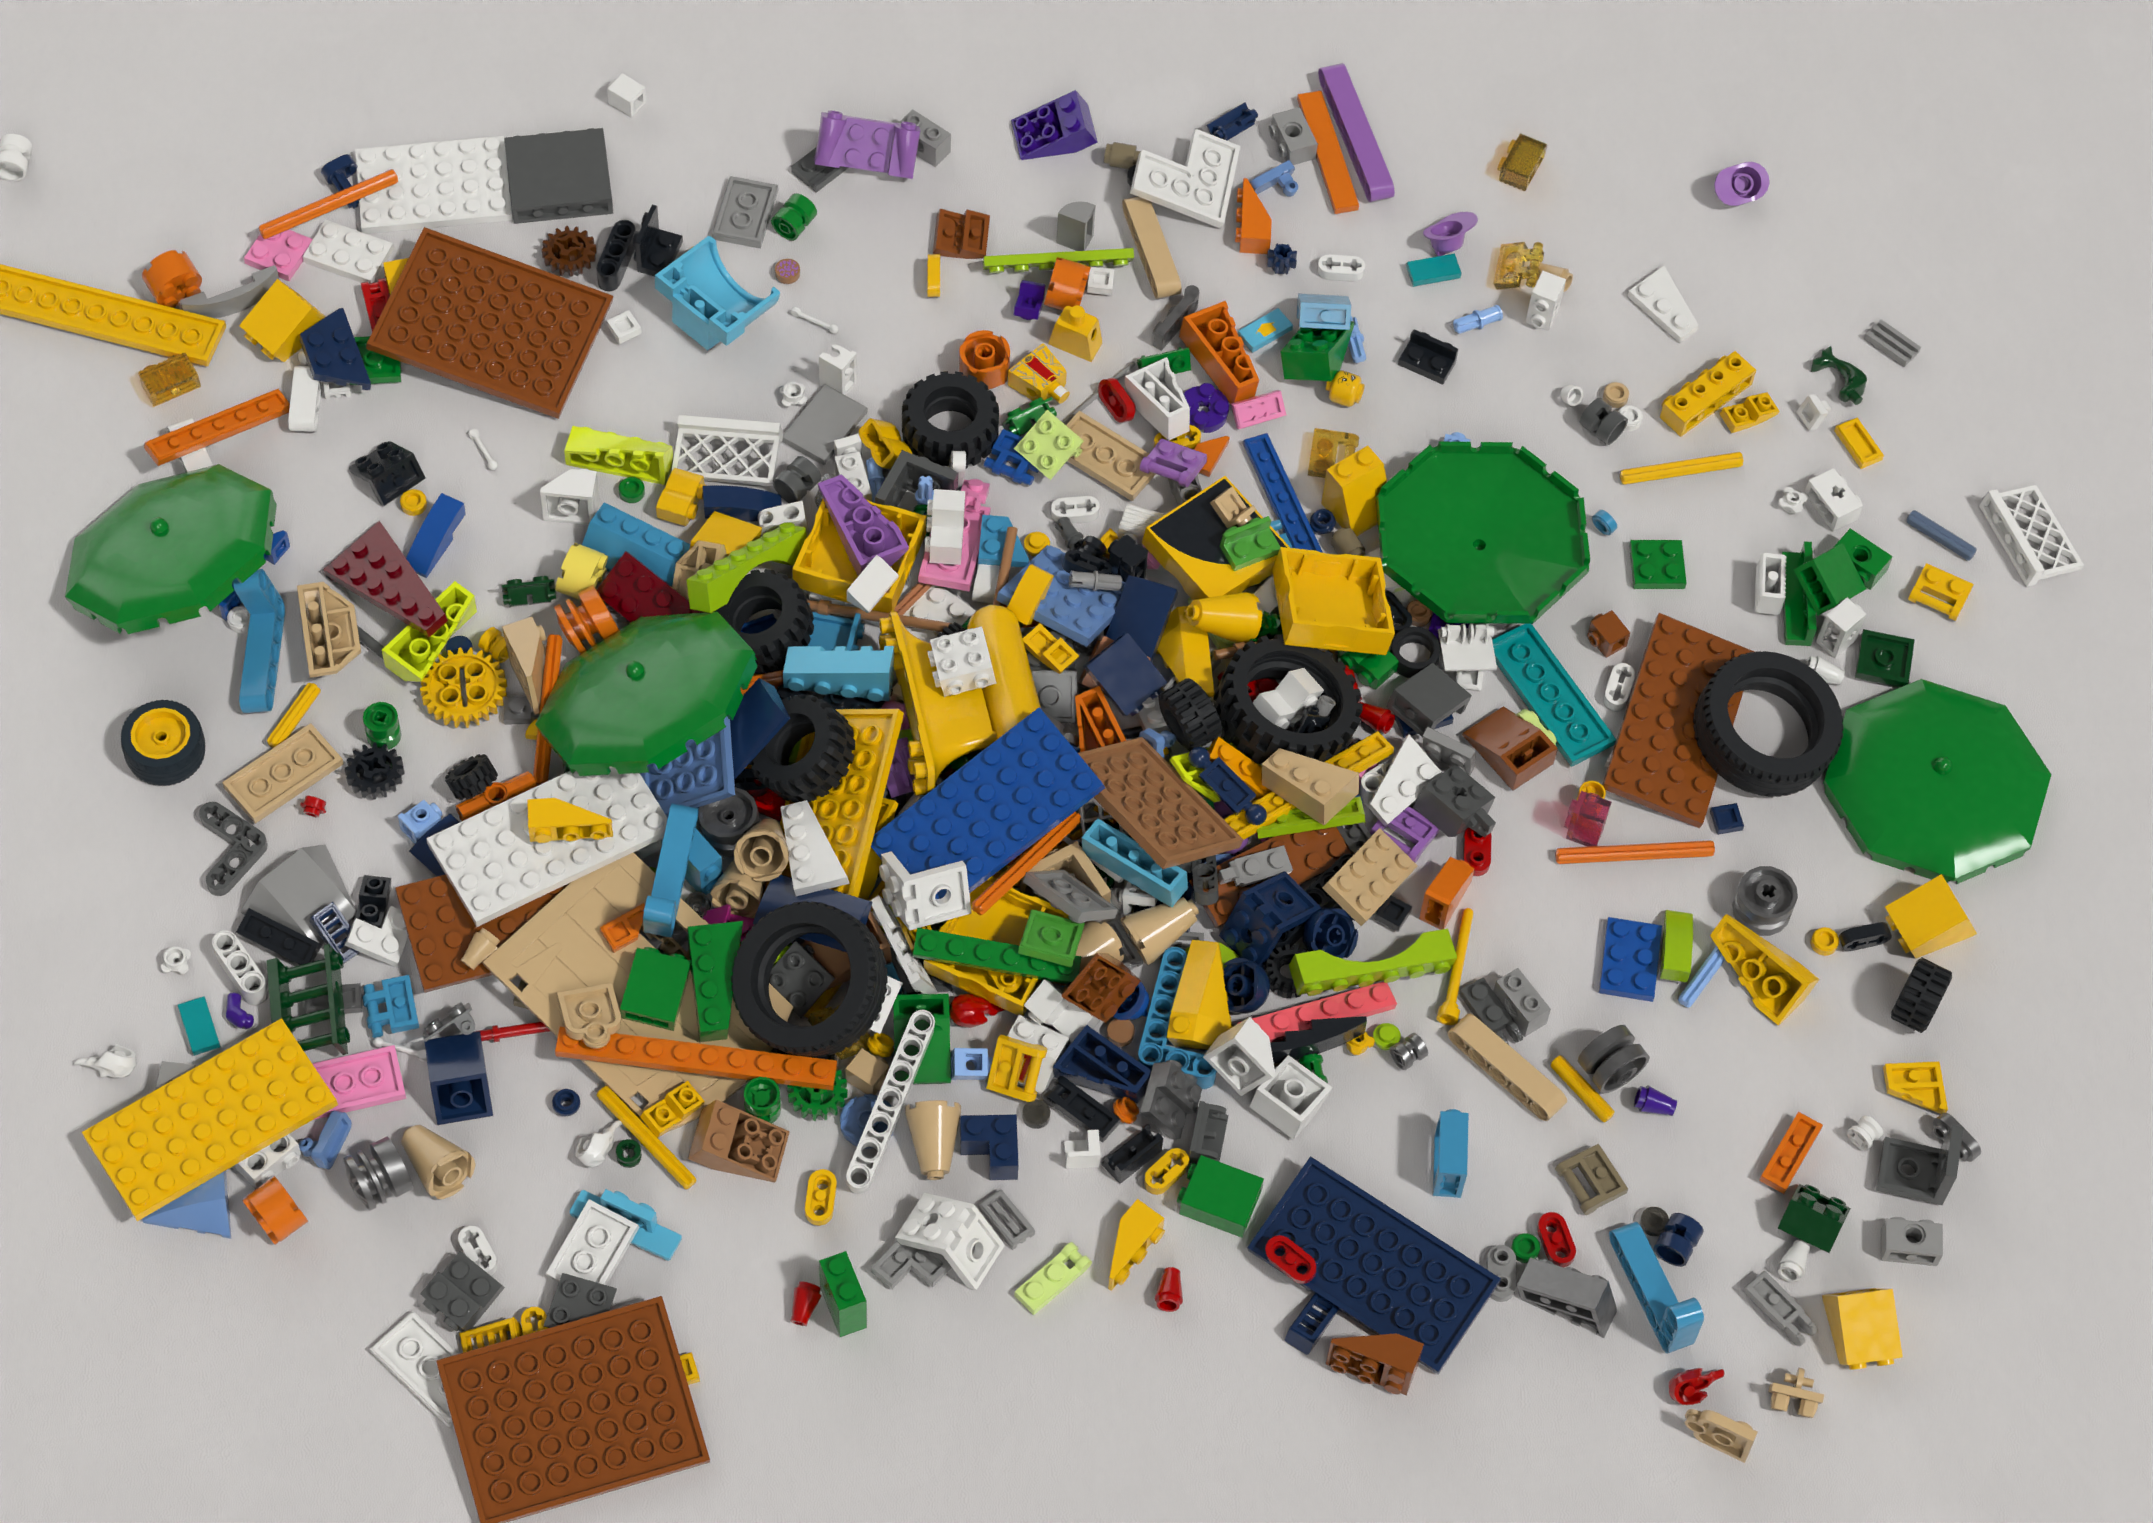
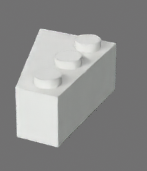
M1167 357L1125 376V391L1134 402L1136 410L1168 441L1189 432L1190 408L1181 387L1179 388L1177 385L1176 376L1169 367Z

